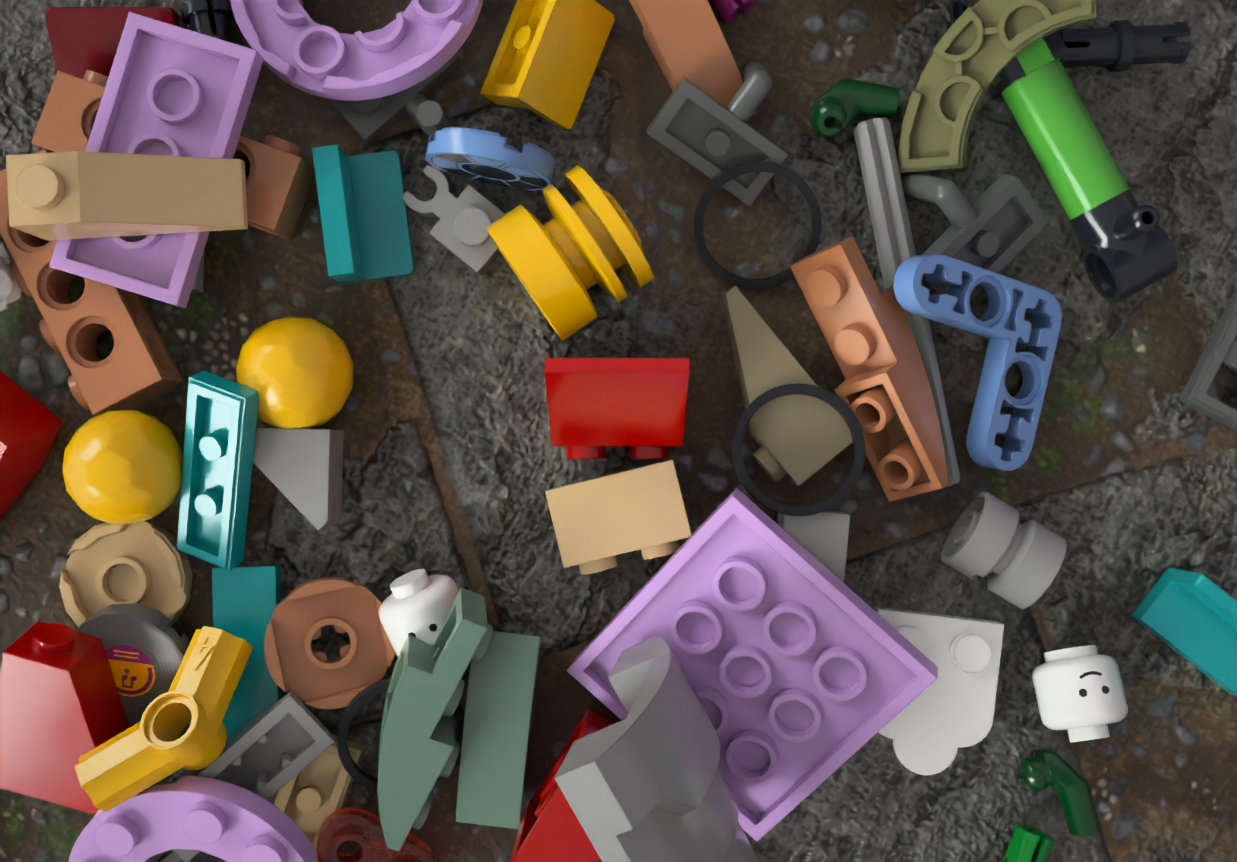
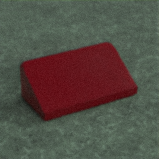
M46 7V24L56 71L58 70L83 79L86 70L109 77L129 12L187 29V24L170 7Z

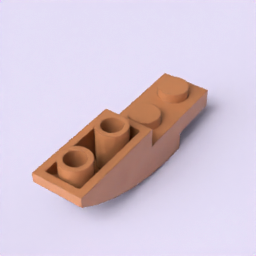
M853 236L810 254L792 264L790 268L845 377V381L835 388L834 391L850 407L860 423L865 439V454L889 502L943 489L948 484V475L939 418L920 351L903 308L896 300L893 286L879 291Z

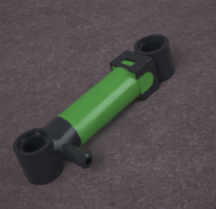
M950 0L952 22L954 23L969 7L974 6L980 0ZM1056 31L1035 42L1016 56L1001 71L988 91L993 100L1000 96L1005 100L1085 249L1083 251V262L1090 281L1104 299L1110 303L1117 304L1173 274L1177 270L1178 264L1176 251L1165 231L1158 225L1160 215L1156 208L1151 205L1139 207L1061 62V59L1069 51L1060 34Z

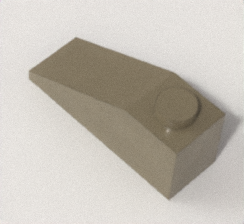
M736 285L725 293L720 302L744 409L758 396L781 385L800 383L817 386ZM792 394L775 398L759 408L748 423L750 435L760 447L752 455L776 484L785 478L790 485H801L853 442L850 429L839 412L825 401L808 395Z

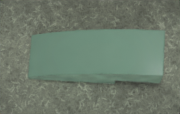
M493 631L489 646L482 660L479 663L471 661L461 747L456 822L519 829L536 700L535 692L542 644L541 636Z

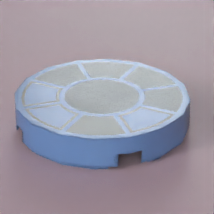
M445 127L442 130L436 131L433 135L430 134L425 160L430 165L448 174L478 183L516 190L536 191L543 190L549 184L553 185L557 162L551 153L535 144L523 143L522 152L520 153L518 149L507 145V138L501 137L499 133L459 127Z

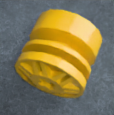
M579 165L564 174L567 186L576 200L575 204L570 206L552 184L543 189L544 199L553 219L542 225L528 209L520 204L486 228V231L562 341L598 317L587 289L597 283L617 303L627 297L624 287L615 273V270L619 267L639 289L654 279L651 267L644 256L641 239L631 221L614 197L607 190H603Z

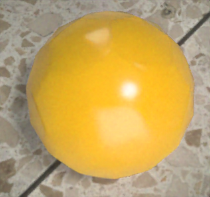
M287 316L270 321L254 330L241 348L236 366L237 383L258 391L257 417L261 421L276 428L310 429L325 424L342 409L353 388L354 365L346 344L332 329L312 318Z
M137 410L108 411L89 419L77 429L65 448L62 472L66 491L84 512L96 520L115 525L146 521L159 515L176 498L181 488L183 451L180 442L173 432L155 416Z

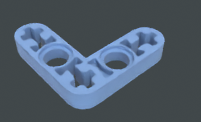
M928 254L907 258L898 267L894 276L893 286L896 300L903 309L912 314L989 338L967 431L966 446L969 456L974 463L984 468L1013 471L1021 467L1027 461L1033 447L1060 333L1062 312L1059 302L1054 295L1046 290L946 255ZM923 274H926V279L931 283L949 286L947 293L929 295V289L921 285ZM978 284L983 286L988 296V308L980 319L974 316L970 308V295ZM1025 311L1029 316L1033 317L1032 325L1024 320ZM1016 344L1017 346H1027V352H1015ZM1016 363L1021 369L1023 380L1019 392L1012 397L1006 389L1005 376L1010 366ZM1001 407L1013 408L1012 415L1000 413ZM997 434L1004 438L1002 448L995 445Z

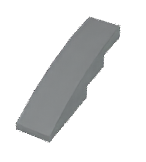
M289 692L229 736L224 750L211 765L200 770H186L181 775L207 777L229 782L269 800L333 744L335 737L292 692ZM181 775L171 783H176L178 779L181 777ZM171 849L151 856L146 862H180L181 860L189 862L200 851Z

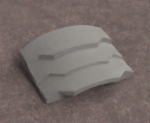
M654 636L623 650L608 679L628 713L626 719L575 740L554 777L601 861L759 862L738 822V807L734 795L718 767L721 747L718 734L668 643L664 639Z

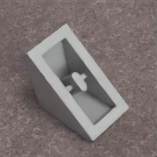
M256 428L253 463L318 531L331 528L342 519L344 431L331 429Z

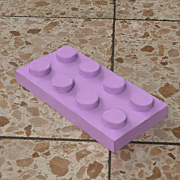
M129 12L85 152L233 159L264 58L257 50ZM210 231L57 240L49 267L186 309Z

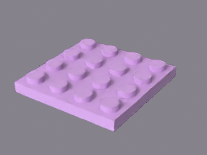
M738 488L720 504L692 536L686 540L584 648L567 669L570 675L618 718L625 720L628 713L610 683L608 676L623 650L654 636L664 639L672 650L718 734L721 745L718 767L736 800L740 826L757 842L938 678V667Z

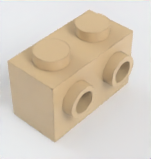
M671 459L545 491L563 567L578 565L581 575L597 573L617 567L616 555L641 549L643 560L673 554L680 548L678 540L692 536L674 462Z

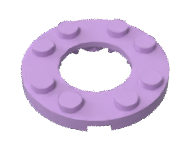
M230 0L236 22L244 38L252 49L259 52L264 58L263 63L275 75L293 87L311 95L342 101H360L392 95L408 89L431 76L445 65L461 48L470 35L483 5V0H412L403 13H397L396 19L382 29L363 34L360 30L354 34L338 33L332 27L314 22L303 8L302 0Z
M181 775L176 783L152 785L108 812L99 809L77 838L68 862H146L151 856L171 849L199 850L221 858L225 862H314L318 853L307 836L292 819L261 796L229 782L207 777Z

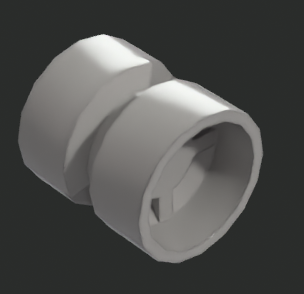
M981 492L965 507L951 528L942 548L941 562L971 580L978 576H986L988 590L1014 606L1025 609L1034 604L1053 582L1065 558L1067 543L1065 538L1035 520H1028L1020 524L1018 510L988 492Z

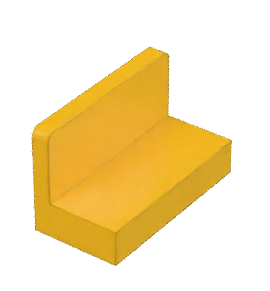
M517 0L480 94L497 105L528 108L558 128L571 129L614 24V15L595 0Z

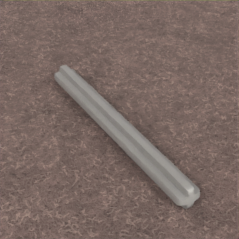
M873 118L858 123L854 130V136L884 288L886 289L894 286V276L898 267L907 258L916 256L890 121L887 118ZM903 309L920 351L931 386L945 450L948 484L945 487H950L959 483L960 472L930 321L927 318L912 314Z

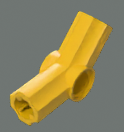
M203 626L202 629H196L168 692L159 695L149 703L143 712L140 722L79 757V764L74 767L80 786L87 792L95 807L108 812L181 768L185 770H200L208 767L218 759L225 748L227 740L226 726L222 720L253 650V647L245 639L213 627ZM188 724H190V727L188 728L186 733L179 738V735L182 732V730Z

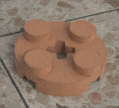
M339 577L318 578L294 588L276 605L265 632V661L274 682L285 692H292L299 700L304 701V704L318 709H337L348 706L358 693L369 685L380 681L385 676L388 666H391L395 656V650L379 617L378 611L383 602L366 585ZM334 625L337 633L347 632L349 635V643L340 646V657L336 659H327L324 650L313 651L311 646L312 640L321 637V627Z

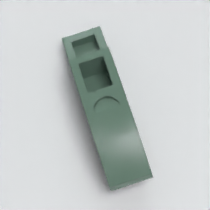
M462 587L443 621L434 645L428 644L410 634L408 635L395 663L386 693L380 732L377 793L380 822L386 846L398 852L411 828L420 829L423 826L432 804L433 792L431 790L438 777L447 778L455 766L460 750V741L454 739L453 713L459 704L464 688V680L461 678L470 661L479 663L482 660L492 637L493 627L487 624L485 596Z

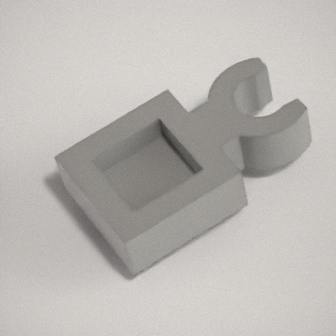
M427 165L423 172L431 182L436 184L437 192L431 200L420 201L413 194L406 191L402 198L415 214L426 218L437 217L439 221L429 234L481 276L500 253L486 228L506 214L469 184L456 198L452 195L451 186L445 175L437 168Z

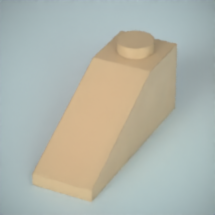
M84 151L6 155L9 226L47 241L248 229L245 162L241 159Z

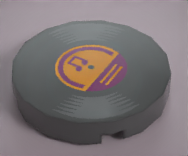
M136 603L112 604L86 619L79 626L77 632L101 638L129 725L132 727L141 721L143 712L150 702L159 695L168 692L190 644V640L185 633L180 637L176 630L169 626L172 620L158 610Z

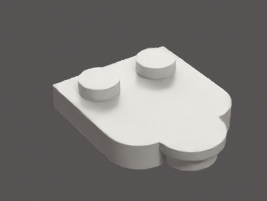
M873 606L874 611L938 667V678L884 726L879 733L893 739L895 754L908 770L920 775L940 773L953 762L958 747H969L979 743L987 736L992 727L1004 624L992 620Z

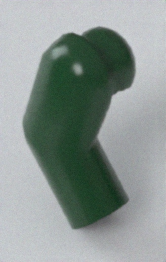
M842 79L814 101L809 112L810 125L823 137H835L841 134L844 128L860 114L893 119L899 102L900 88L854 79Z
M1036 750V756L1021 760L1019 770L1025 784L1029 785L1030 790L1040 792L1051 786L1058 795L1071 834L1078 837H1088L1099 831L1101 824L1088 781L1055 751Z

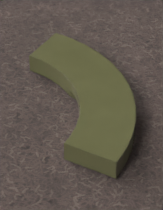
M980 0L974 6L969 7L952 24L933 49L934 53L922 72L915 91L913 90L910 95L899 144L900 173L965 168L967 164L969 135L974 117L989 87L1001 71L1016 56L1045 36L1078 23L1098 20V0Z

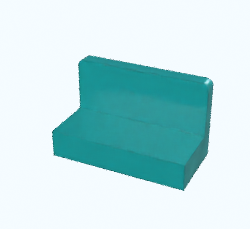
M338 144L313 147L312 153L328 276L343 285L413 275L415 264L407 204L402 198V195L405 193V186L399 154L392 150L348 156Z
M1168 567L1132 613L1131 617L1226 692L1237 696V601L1200 573Z

